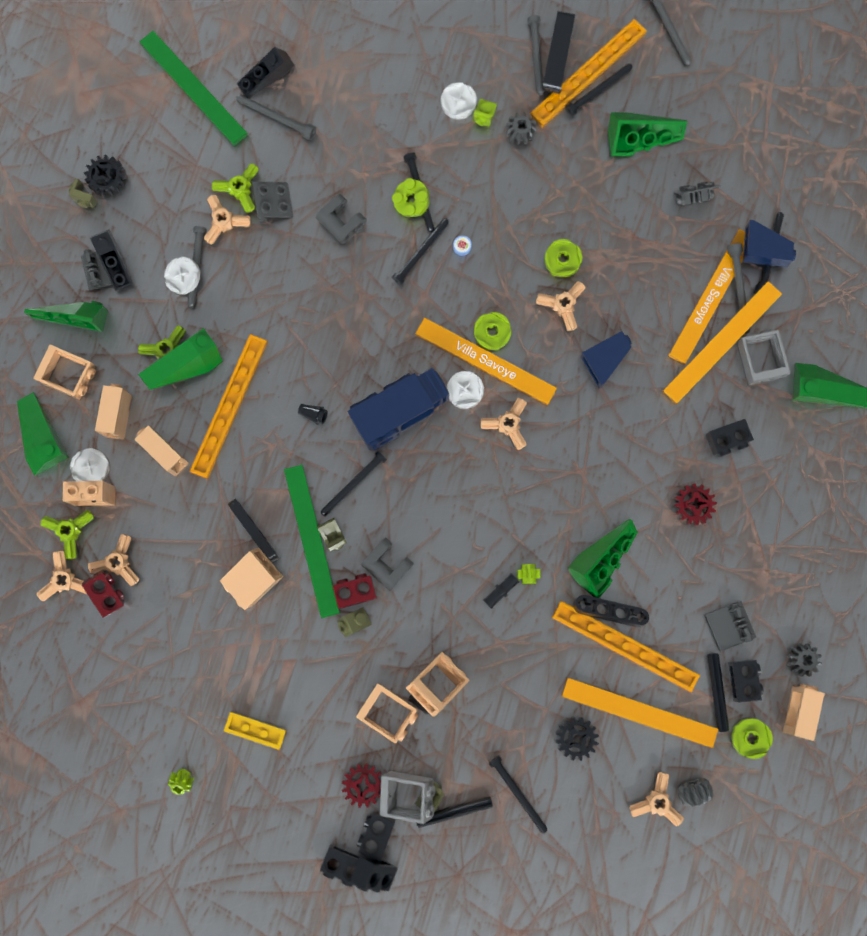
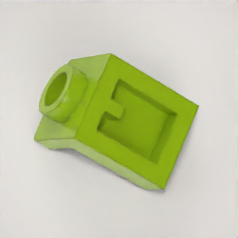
M480 98L477 108L473 113V121L480 126L486 125L490 127L497 104Z

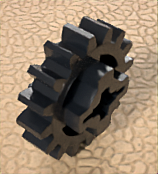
M104 155V159L97 156V161L91 159L92 165H86L89 171L84 172V175L87 177L84 180L89 184L88 187L94 190L97 195L101 191L103 196H106V192L113 195V190L119 192L118 186H124L121 180L126 179V176L123 174L125 169L121 167L120 161H116L113 156L109 160L107 155ZM102 172L108 176V179L103 176Z
M572 717V722L565 719L566 725H559L562 730L561 732H556L560 739L555 740V742L561 744L558 750H565L564 756L567 757L570 754L573 761L576 756H578L580 761H582L583 755L590 758L588 752L595 753L593 745H599L598 742L594 741L595 738L599 737L598 734L593 733L596 727H589L591 723L589 720L583 723V717H580L578 721H576L575 717ZM580 725L585 727V729H582L581 731L576 730L574 726ZM568 731V739L564 741V735ZM575 734H577L578 736H582L579 738V743H577L576 741L573 742V740L575 739ZM590 737L589 745L586 746V739ZM577 747L580 752H573L569 748Z

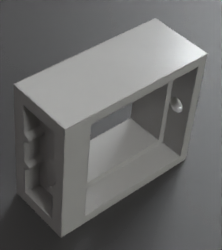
M766 329L757 335L747 333L742 335V338L737 342L748 385L785 378L790 374L779 330L772 331V329ZM770 340L777 369L754 373L747 345Z
M393 771L382 775L380 816L424 824L432 819L434 815V806H432L435 794L434 778ZM397 782L422 786L421 811L396 807Z

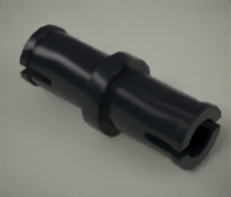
M510 573L483 600L492 609L503 597L506 598L508 596L507 593L519 583V580Z

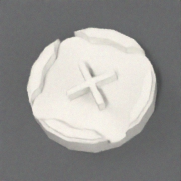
M457 82L448 85L443 90L441 107L449 117L454 119L467 118L476 109L477 97L471 86Z
M187 257L172 260L164 272L166 286L177 294H187L193 291L200 280V269L197 263Z
M471 371L455 373L447 383L450 395L449 401L458 408L469 409L475 407L483 397V382L479 376Z
M93 448L77 452L70 464L72 477L76 481H104L110 470L107 457L101 451Z

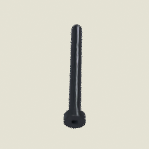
M626 64L573 104L568 103L565 105L568 114L574 116L577 113V109L631 71L633 68L632 64Z
M416 153L404 155V162L409 165L412 179L421 182L415 163L417 159ZM428 207L423 213L427 230L433 232L434 224Z
M447 218L442 219L400 272L393 274L392 279L397 284L402 285L405 282L404 277L449 224Z
M379 451L375 453L376 457L321 510L320 513L323 516H326L379 463L387 461Z
M499 755L493 758L488 763L491 768L495 767L539 831L543 834L548 831L546 825L502 765V758Z

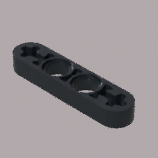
M235 498L229 502L228 506L271 563L279 559L276 551L239 501Z
M581 595L573 604L574 610L579 614L633 627H643L649 621V614L645 609L596 597ZM582 600L584 601L585 605H588L584 609H582V606L579 604ZM599 604L606 607L607 612L605 614L598 612L597 606ZM623 609L626 614L625 618H619L616 615V610ZM630 611L632 612L631 616H637L638 614H641V618L644 619L641 622H638V618L632 617L629 620Z

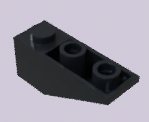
M274 47L237 82V85L244 96L249 98L283 78L295 65L286 51Z
M110 229L91 236L90 240L114 290L117 291L133 284Z

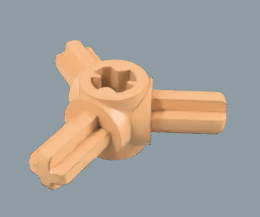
M210 195L207 198V202L213 211L211 215L213 218L211 222L212 227L204 237L207 243L214 244L221 232L225 233L233 229V226H250V216L234 215L233 212H228L227 208L221 205L217 195Z
M578 281L568 292L564 291L562 294H556V296L539 293L536 303L553 307V311H556L559 316L563 317L567 331H572L577 328L573 315L575 311L574 305L577 303L576 299L586 287L582 282ZM562 301L566 302V307L561 306Z
M517 398L510 411H506L504 415H499V418H481V429H499V432H504L505 436L511 438L517 450L524 448L527 443L519 431L521 428L519 425L521 419L519 417L527 402ZM506 420L513 422L511 427L509 425L505 426Z
M121 534L115 551H111V554L105 556L104 560L88 564L90 574L98 573L101 570L108 571L109 573L114 572L116 575H121L130 586L137 584L140 579L129 567V556L126 555L131 537ZM115 559L120 561L119 565L114 563Z
M53 552L55 571H52L53 576L49 579L50 582L37 592L38 598L41 601H46L57 591H69L70 588L87 594L81 586L83 580L75 578L76 575L71 573L70 568L67 569L65 552ZM60 574L61 576L65 575L67 577V579L65 580L66 584H64V582L59 583Z
M658 772L655 790H651V794L646 796L645 801L629 806L633 817L651 812V814L657 813L659 816L664 815L675 826H679L682 823L684 817L671 806L672 802L668 799L669 794L666 793L669 774ZM656 799L662 802L661 806L656 805Z

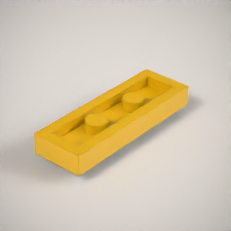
M232 711L229 713L224 732L278 750L281 749L287 732L285 729Z

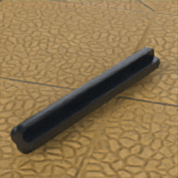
M718 653L708 654V663L717 729L719 732L729 731L720 658Z
M485 797L435 811L432 819L424 824H416L418 828L490 809L493 807L491 797Z

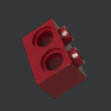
M101 570L83 581L81 586L104 618L124 606L123 599H125V596L120 588L116 590L113 583L115 581L111 574ZM101 580L105 583V586L98 589L94 586V582ZM106 597H114L116 602L109 605L105 602Z
M366 573L356 575L355 580L348 581L347 578L336 581L337 585H333L338 609L377 599L372 577L367 576ZM363 582L369 584V590L366 593L359 591V585ZM347 587L350 590V596L343 599L340 596V591L342 588Z

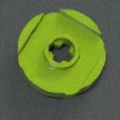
M409 178L397 186L392 195V201L396 210L403 216L418 217L428 209L430 193L422 182ZM415 194V196H414L415 201H414V202L410 201V202L408 203V199H409L408 197H409L410 195Z
M568 239L554 241L545 253L544 262L546 268L553 276L569 277L578 271L582 262L581 249ZM561 254L568 257L566 262L559 261L558 258H560Z
M492 312L481 315L477 319L474 326V338L482 348L497 351L509 342L511 326L509 320L504 315ZM495 327L497 334L489 335L488 328L492 329Z
M746 718L733 726L731 741L734 749L740 755L749 759H758L767 754V751L772 746L773 736L770 728L762 721L755 718ZM750 733L757 737L753 744L747 741Z

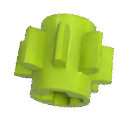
M522 564L521 570H517V579H522V584H537L536 579L541 578L540 569H536V564Z
M179 769L176 773H171L167 785L171 786L170 789L173 793L182 795L185 793V790L190 792L194 778L191 777V773L188 770Z

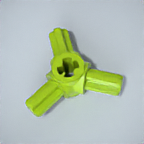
M250 163L242 175L230 178L229 181L213 180L212 190L229 192V195H234L237 200H240L246 213L253 212L255 206L250 197L251 191L249 188L252 186L250 182L258 173L259 168L255 164Z
M177 325L168 339L164 338V340L157 341L156 344H139L138 352L140 355H156V358L160 359L167 354L164 353L167 347L170 348V351L177 347L186 330Z
M86 510L74 520L70 518L67 521L64 519L59 521L49 516H44L41 520V526L55 531V535L60 537L61 542H64L66 559L77 558L75 540H78V536L82 532L81 528L92 521L94 515L91 511ZM68 527L71 528V530H69L71 531L70 534H66V532H68L66 530Z

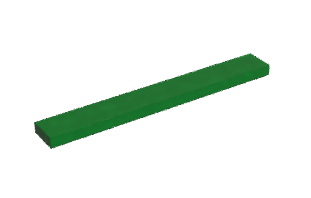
M151 31L139 41L142 47L233 146H236L248 136L243 127L154 31Z
M303 465L284 469L320 616L325 618L340 614L321 534L317 529L318 523Z

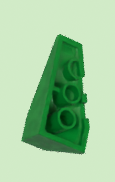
M611 112L608 125L610 155L631 156L638 151L651 150V147L664 146L683 140L687 121L628 112Z
M92 301L91 303L79 302L25 309L24 313L30 318L103 332L108 310L102 303Z
M203 328L138 375L148 389L152 390L208 373L223 361L214 341Z
M795 363L792 400L867 408V387L817 365Z
M33 392L18 400L17 407L25 459L32 473L36 476L69 458L36 394Z
M631 519L626 520L580 553L568 567L574 580L593 597L600 598L610 586L614 570L619 569L621 565L619 561L623 553L628 552L638 533Z

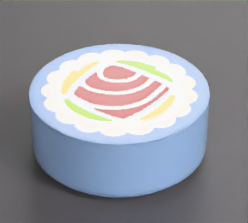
M459 236L454 240L453 250L456 254L464 256L471 251L472 243L468 237Z

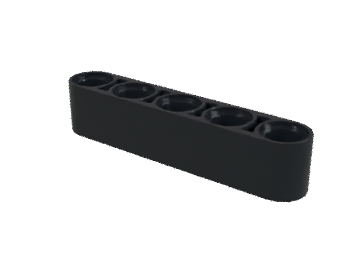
M557 11L542 91L560 94L575 14Z

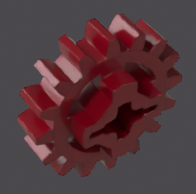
M693 483L691 489L686 485L684 486L685 491H678L680 496L674 498L678 503L674 504L673 507L678 508L675 514L682 515L681 521L687 519V525L693 521L694 525L697 526L699 521L704 524L706 523L705 518L709 520L713 518L710 513L716 512L712 506L716 505L717 502L712 501L715 495L708 494L710 492L709 488L703 490L702 484L697 488L696 483ZM688 493H690L689 499L687 501H683L684 497ZM695 501L696 504H702V505H700V506H698V507H695V506L688 505V504H690V503H692V502ZM707 508L706 512L700 517L701 510Z
M358 763L356 770L350 767L351 774L345 773L344 776L347 780H342V784L346 785V787L342 789V792L348 793L345 799L351 798V805L357 802L358 808H361L362 804L365 803L368 808L370 802L376 804V797H381L379 792L381 791V779H379L381 771L376 773L374 771L376 766L369 769L368 763L364 767H361L360 763ZM362 772L361 777L352 779L355 774ZM369 774L375 778L376 783L370 780ZM365 777V784L369 785V787H366L362 794L361 786L358 784H361ZM351 788L355 789V791L358 793V797H356L352 793ZM375 791L371 797L365 798L368 792Z

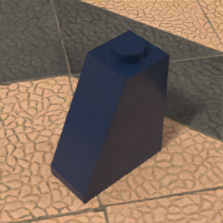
M755 220L748 222L745 227L742 262L788 267L795 260L796 250H794V242Z
M623 331L587 349L580 356L599 389L603 387L631 349L632 342L628 335H624Z

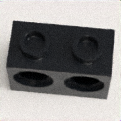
M746 419L714 429L705 434L713 455L720 454L721 457L732 453L731 449L736 447L738 450L749 447L748 443L754 440ZM736 431H738V432H740V433L742 434V436H743V439H742V440H738V439L736 438V436H735V432H736ZM718 438H722L725 441L724 447L718 444Z
M757 660L728 662L733 702L762 700L761 695L764 694V689L759 681L761 668L757 664ZM745 665L749 668L747 676L742 674V668ZM749 685L752 688V693L746 696L744 690Z
M373 811L372 816L368 815L364 827L367 828L365 835H360L357 846L360 847L358 853L381 862L396 819L380 816V813ZM381 821L384 824V829L376 830L373 827V823ZM373 840L376 842L377 848L370 850L367 848L366 843Z
M330 844L320 871L329 879H334L335 877L342 880L341 883L346 886H357L356 883L350 880L352 875L348 874L347 868L350 866L356 867L359 856ZM335 858L338 860L339 866L333 868L329 865L328 861Z
M359 856L350 880L357 884L356 887L365 892H368V889L377 893L389 891L398 868L383 859L380 862L369 857Z

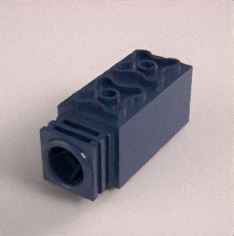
M431 367L417 376L415 373L412 375L408 373L402 376L397 381L386 385L382 392L378 394L376 392L372 393L365 399L349 407L350 410L347 412L368 450H377L386 443L398 438L400 432L434 414L433 409L449 401L450 395L440 375Z

